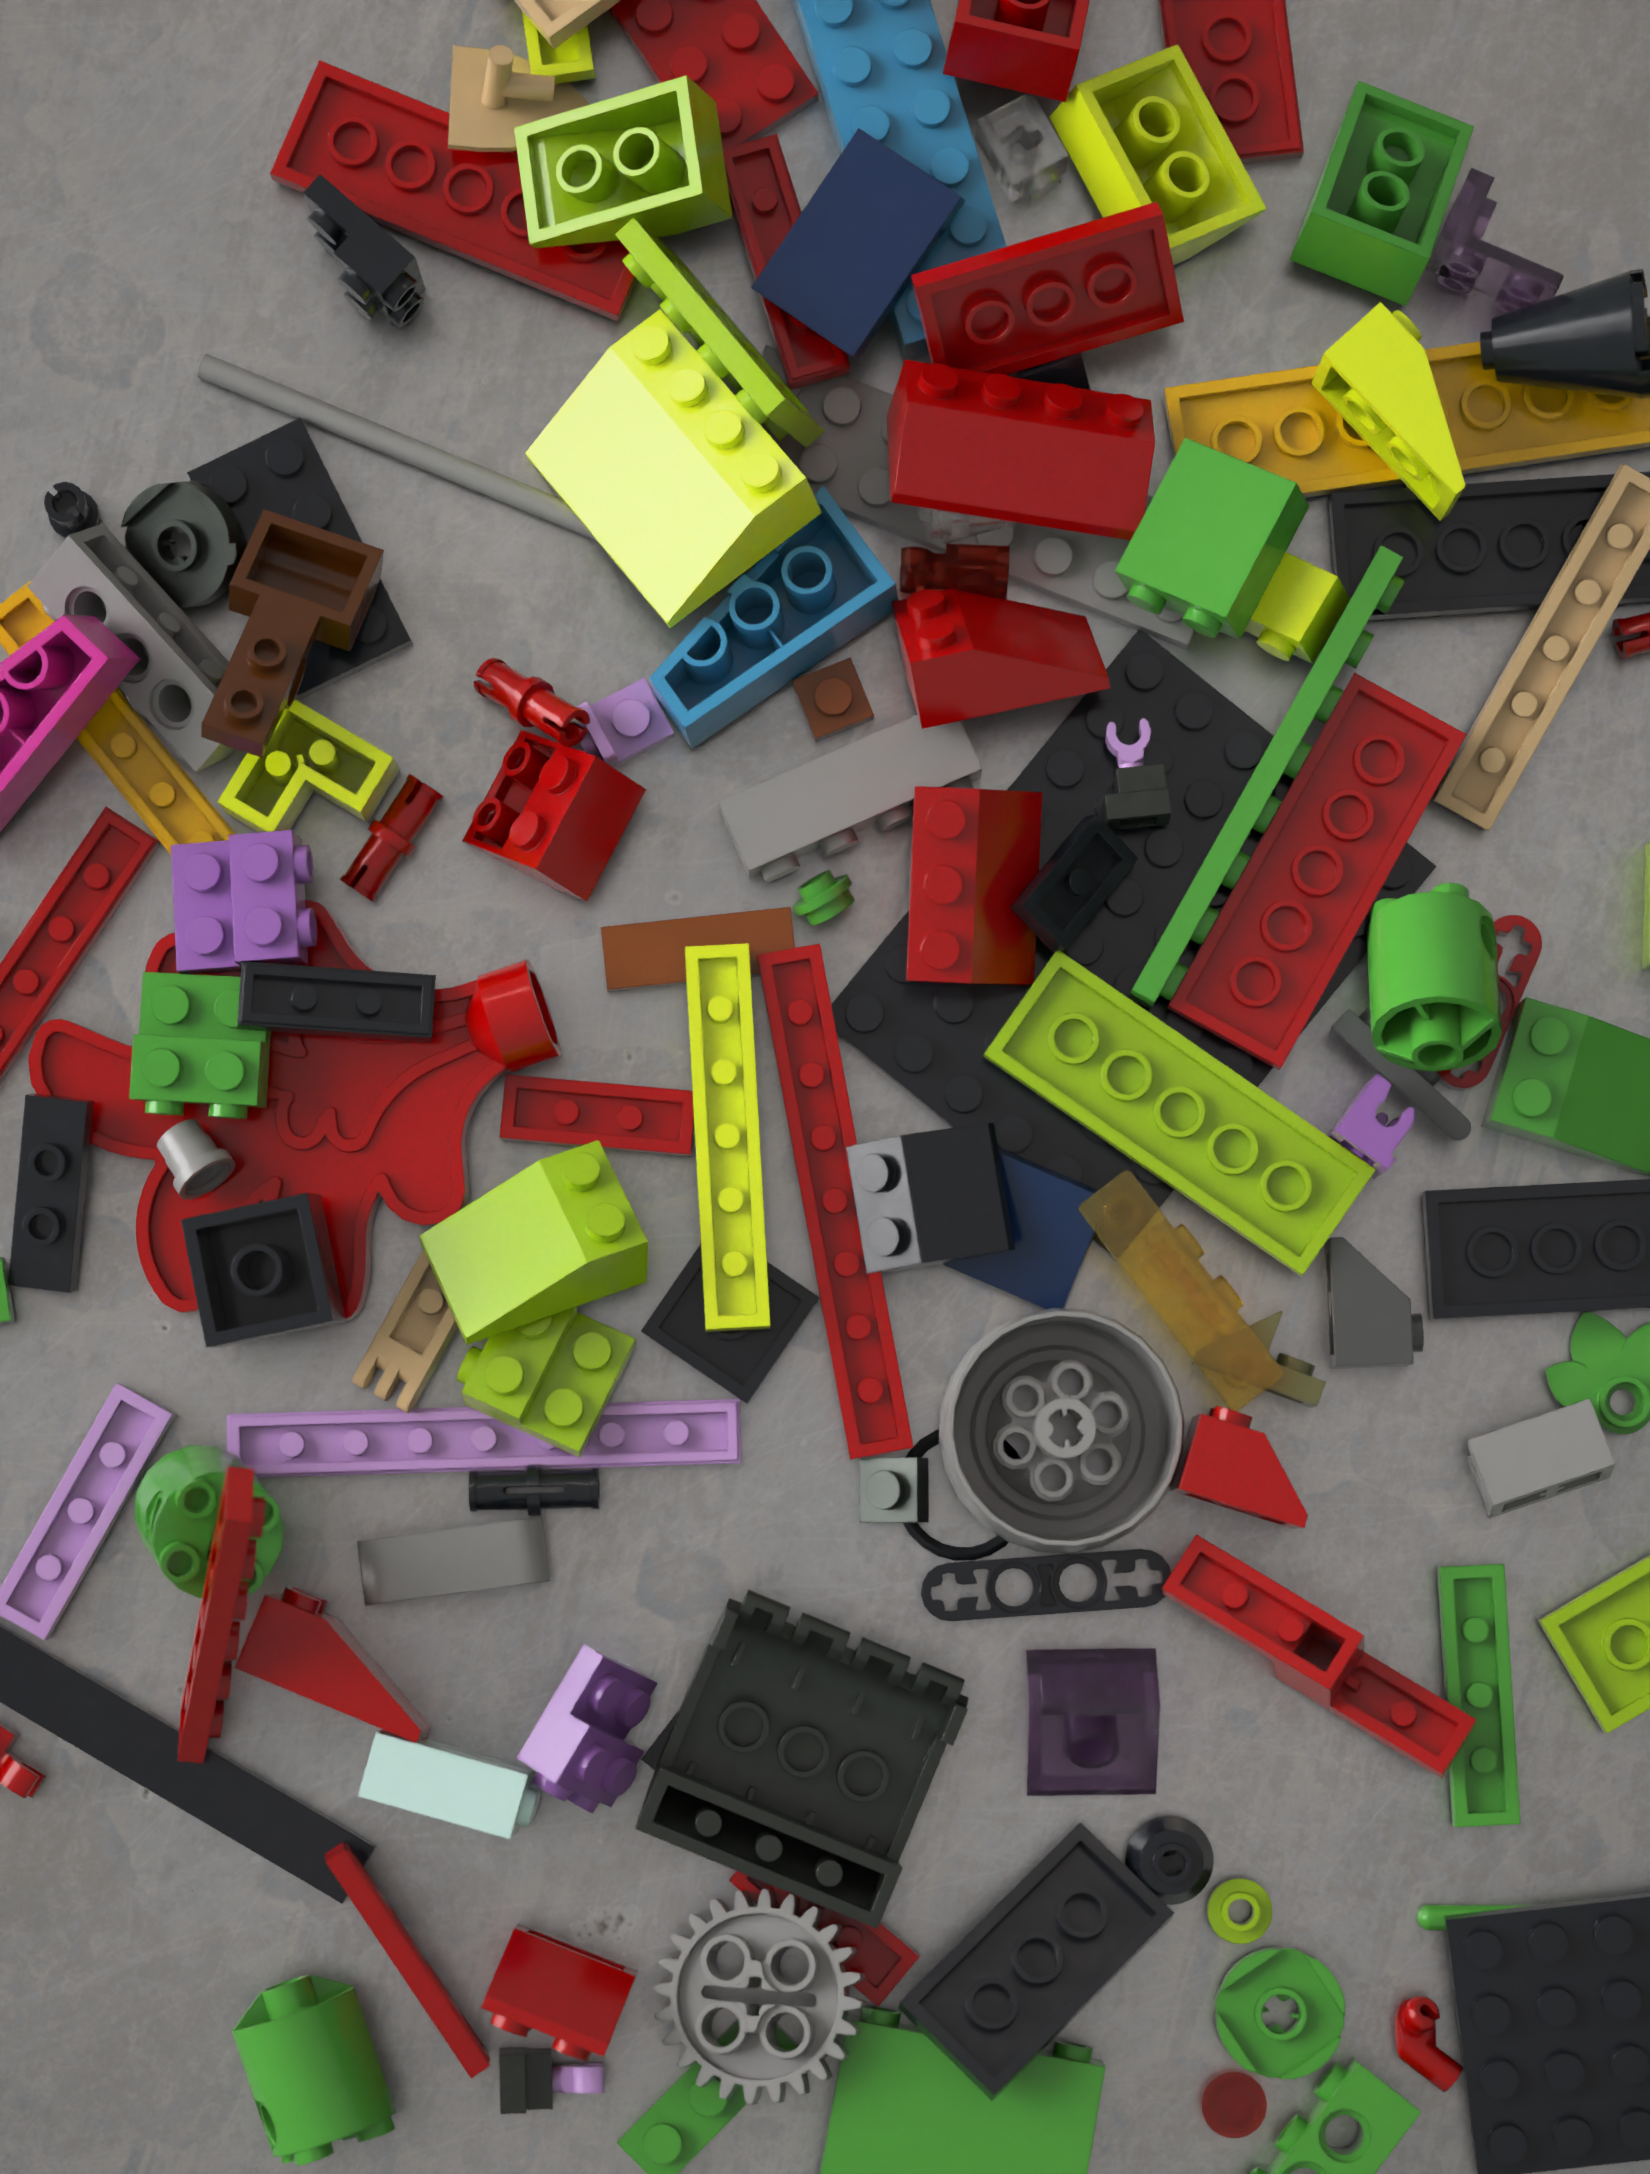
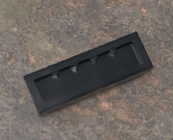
M35 1093L25 1095L8 1285L67 1293L76 1291L94 1105L92 1100Z

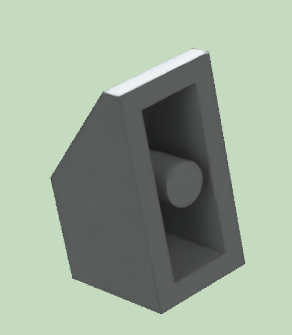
M1329 1238L1324 1244L1330 1369L1399 1367L1414 1364L1413 1352H1422L1424 1345L1421 1313L1411 1314V1299L1345 1238Z

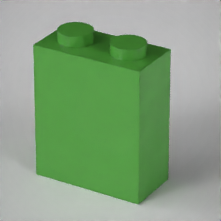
M1184 438L1118 563L1115 573L1129 592L1127 595L1128 600L1141 609L1160 615L1165 608L1182 615L1183 623L1202 635L1216 638L1220 631L1240 640L1309 508V504L1296 482Z

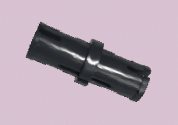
M528 1464L527 1471H470V1512H477L478 1510L527 1509L528 1516H541L542 1509L588 1507L599 1509V1468H592V1470H541L540 1464ZM564 1487L563 1492L507 1494L505 1492L506 1488Z

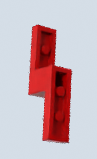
M1197 1534L1162 1587V1592L1165 1596L1274 1661L1275 1678L1441 1779L1444 1778L1476 1725L1477 1719L1365 1653L1363 1634Z

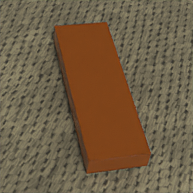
M791 907L601 927L608 992L686 984V946L749 943L751 977L760 976L757 955L795 948Z

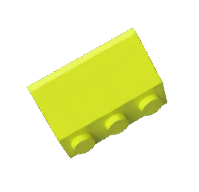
M1178 44L1075 85L1069 92L1066 102H1061L1049 116L1103 218L1154 202L1158 203L1164 214L1173 265L1188 260L1267 209Z

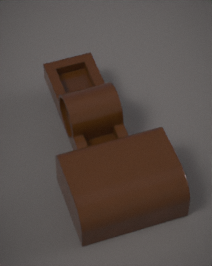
M263 509L229 584V610L247 616L249 619L201 724L202 738L263 758L284 708L289 709L296 698L304 676L307 656L314 640L347 651L352 649L377 590L383 566V549Z

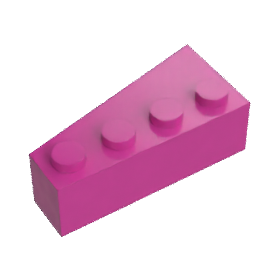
M62 615L0 663V832L140 659L96 616Z

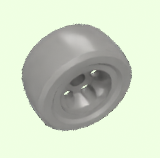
M1051 1308L1019 1315L991 1329L967 1351L950 1377L941 1404L939 1443L945 1471L960 1501L982 1525L1010 1543L1037 1552L1072 1554L1102 1548L1130 1534L1155 1512L1172 1486L1182 1458L1185 1420L1178 1389L1164 1361L1141 1336L1117 1320L1088 1310ZM1065 1370L1078 1372L1083 1378L1084 1386L1077 1395L1068 1396L1062 1393L1058 1387V1378ZM1027 1385L1037 1393L1038 1403L1033 1410L1023 1412L1013 1404L1012 1395L1016 1388ZM1110 1401L1114 1403L1120 1419L1114 1427L1106 1428L1099 1425L1095 1419V1410L1100 1403ZM1060 1411L1062 1418L1067 1413L1076 1418L1078 1423L1075 1429L1080 1434V1437L1075 1445L1070 1447L1069 1440L1063 1441V1446L1060 1447L1049 1438L1055 1429L1048 1421L1053 1413ZM1012 1433H1019L1025 1436L1029 1442L1027 1455L1022 1459H1012L1004 1452L1003 1442ZM1094 1449H1102L1111 1457L1110 1470L1104 1475H1095L1086 1467V1458ZM1048 1465H1056L1062 1468L1065 1473L1066 1482L1063 1488L1058 1491H1049L1041 1484L1040 1474Z

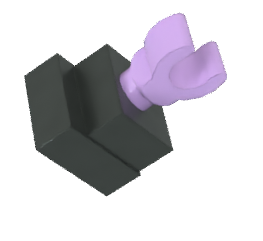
M1145 718L1140 720L1138 727L1140 739L1131 745L1123 744L1118 740L1114 722H1109L1107 725L1105 742L1109 751L1117 757L1119 768H1116L1113 780L1115 794H1106L1104 796L1102 812L1104 822L1113 831L1165 826L1169 824L1172 814L1164 764L1144 766V752L1149 745L1151 735L1149 723Z
M499 2048L500 2114L527 2113V2110L553 2109L552 2092L582 2094L605 2092L603 2062L552 2066L551 2048Z

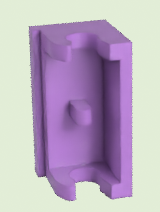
M1376 1074L1361 1088L1327 1135L1376 1170L1371 1176L1373 1179L1387 1171L1396 1160L1391 1154L1411 1128L1415 1115L1413 1107H1409L1400 1114V1118L1396 1117L1387 1124L1389 1118L1386 1113L1375 1114L1376 1108L1385 1101L1392 1085L1379 1074Z

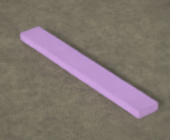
M740 1399L608 1403L581 1458L470 1407L412 1409L410 1413H406L401 1409L227 1414V1452L238 1456L248 1468L254 1469V1475L257 1478L527 1470L528 1464H540L541 1469L741 1464Z

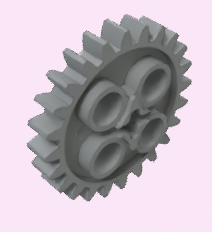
M762 1889L757 1907L753 1906L747 1891H735L734 1910L732 1911L721 1899L714 1898L710 1900L713 1920L708 1921L698 1913H691L688 1919L695 1932L692 1938L682 1934L673 1933L670 1939L682 1952L679 1959H659L658 1963L664 1969L673 1973L672 1982L654 1985L653 1991L670 1997L671 2006L657 2011L654 2015L655 2019L673 2020L676 2028L667 2034L662 2042L664 2045L683 2043L686 2050L676 2064L679 2069L693 2066L696 2063L702 2066L696 2081V2085L699 2087H706L717 2077L721 2078L720 2098L731 2099L739 2085H743L746 2104H757L761 2097L763 2086H766L773 2103L784 2102L787 2082L791 2084L799 2095H806L810 2093L807 2073L811 2072L822 2080H829L832 2077V2073L825 2058L828 2055L841 2060L849 2058V2052L838 2041L841 2034H861L862 2029L847 2019L848 2010L867 2007V2002L850 1996L849 1987L862 1982L866 1978L863 1973L846 1972L844 1966L846 1962L856 1955L857 1949L856 1947L836 1949L833 1943L840 1936L843 1927L840 1924H833L823 1930L819 1929L818 1925L824 1910L820 1906H813L803 1916L798 1915L800 1897L794 1894H789L785 1898L780 1909L776 1907V1897L774 1890ZM728 1942L737 1944L744 1953L745 1959L743 1970L732 1980L725 1978L719 1972L716 1962L718 1951ZM792 1947L800 1948L805 1952L809 1960L807 1976L796 1985L785 1980L780 1970L782 1956ZM762 1978V1987L767 1991L813 1994L817 2002L813 2007L765 2004L761 2005L758 2014V2006L754 2002L708 1999L704 1996V1989L707 1986L754 1989L759 1987ZM723 2008L730 2009L735 2013L740 2026L738 2037L728 2046L720 2044L714 2038L711 2029L713 2017ZM787 2013L798 2017L804 2026L803 2041L793 2051L785 2050L780 2046L775 2036L777 2022Z

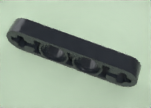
M1145 1549L953 1562L938 1565L927 1573L922 1582L921 1597L923 1605L930 1614L946 1621L1141 1608L1155 1605L1165 1598L1162 1587L1169 1578L1171 1571L1169 1564L1161 1555L1152 1550ZM1146 1559V1565L1149 1570H1159L1160 1583H1154L1149 1586V1596L1138 1597V1591L1135 1586H1114L1118 1600H1104L1108 1580L1102 1561H1116L1113 1574L1134 1571L1136 1566L1135 1560ZM1076 1563L1089 1567L1094 1572L1097 1581L1093 1595L1087 1600L1080 1602L1071 1601L1066 1598L1061 1592L1059 1585L1063 1570L1069 1565ZM977 1569L988 1570L985 1581V1593L990 1609L976 1610L978 1596L958 1599L957 1610L946 1611L942 1600H932L931 1588L942 1584V1574L954 1573L956 1583L977 1584L973 1571ZM1007 1569H1021L1031 1578L1033 1585L1032 1594L1022 1605L1008 1606L1002 1603L996 1595V1580Z

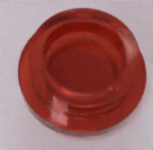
M1230 2071L1219 2074L1207 2084L1202 2094L1201 2109L1205 2121L1216 2133L1228 2138H1241L1253 2133L1261 2125L1265 2118L1267 2102L1263 2089L1255 2079L1242 2072Z

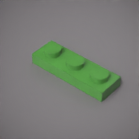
M754 2001V2003H756L757 2006H758V2014H759V2011H760L761 2006H760L756 2001ZM738 2018L717 2039L720 2044L728 2046L738 2037L740 2030ZM777 2023L775 2036L779 2045L789 2051L798 2048L799 2044ZM699 2063L690 2066L617 2140V2144L647 2174H678L746 2105L743 2085H739L731 2099L720 2098L721 2078L717 2077L706 2087L696 2085L697 2077L702 2067Z

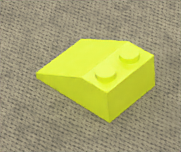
M1380 302L1324 352L1311 384L1437 519L1442 521L1451 512L1466 486L1426 351L1419 343L1422 336L1415 324L1399 310L1391 313Z

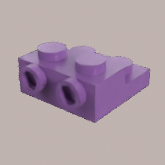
M293 830L228 835L229 840L171 845L177 972L180 974H203L241 971L242 961L308 965V947L316 946L317 924L313 908L305 907L304 884L313 882L314 864L310 845H302V839Z
M583 1645L517 1756L518 1760L537 1771L531 1782L552 1796L564 1802L569 1800L590 1813H594L599 1803L612 1807L617 1797L624 1794L635 1779L636 1765L644 1751L625 1738L631 1728L638 1725L645 1717L650 1706V1696L658 1683L641 1672Z

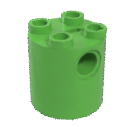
M1442 883L1434 887L1431 892L1408 894L1398 899L1385 898L1376 901L1371 906L1370 923L1367 928L1371 1037L1375 1050L1389 1062L1408 1069L1424 1071L1458 1069L1483 1059L1496 1048L1502 1034L1496 929L1492 914L1478 901L1470 899L1469 890L1458 883Z
M189 1445L165 1454L146 1472L136 1493L134 1520L142 1542L163 1574L179 1590L201 1599L227 1466L248 1467L238 1456L216 1446ZM255 1475L253 1496L265 1497V1516L261 1538L249 1537V1539H256L257 1550L253 1579H241L248 1580V1595L257 1591L261 1587L263 1579L271 1573L282 1550L283 1521L278 1504Z
M307 1974L260 1991L237 2025L231 2030L273 2157L280 2156L282 2164L296 2161L297 2166H301L333 2154L332 2141L341 2138L342 2140L357 2138L358 2142H363L393 2131L395 2127L391 2116L396 2113L385 2082L355 1987Z

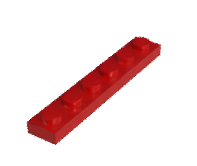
M227 1466L180 1706L178 1762L204 1763L209 1738L220 1739L224 1700H228L230 1693L231 1660L236 1661L239 1647L240 1621L235 1620L244 1621L247 1608L248 1580L241 1579L252 1580L255 1570L257 1541L256 1539H249V1537L261 1538L264 1525L265 1497L253 1496L254 1469Z

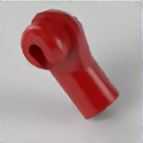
M1426 1996L1407 1999L1399 2006L1394 2018L1396 2052L1402 2061L1445 2093L1458 2079L1463 2066L1436 2046L1435 2020L1440 2018L1437 2004Z

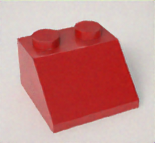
M1219 1406L1210 1408L1209 1415L1199 1414L1192 1417L1183 1446L1182 1458L1170 1491L1291 1529L1305 1528L1308 1514L1265 1433L1250 1429L1253 1417Z

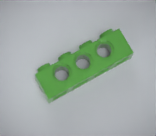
M1351 2057L1345 2067L1336 2062L1317 2084L1313 2093L1320 2100L1307 2117L1303 2119L1296 2114L1278 2135L1274 2146L1280 2152L1266 2171L1257 2166L1249 2174H1291L1299 2168H1310L1318 2174H1375L1421 2114V2111L1355 2058ZM1342 2115L1355 2118L1358 2123L1359 2132L1352 2145L1343 2149H1336L1327 2145L1325 2130L1332 2119Z

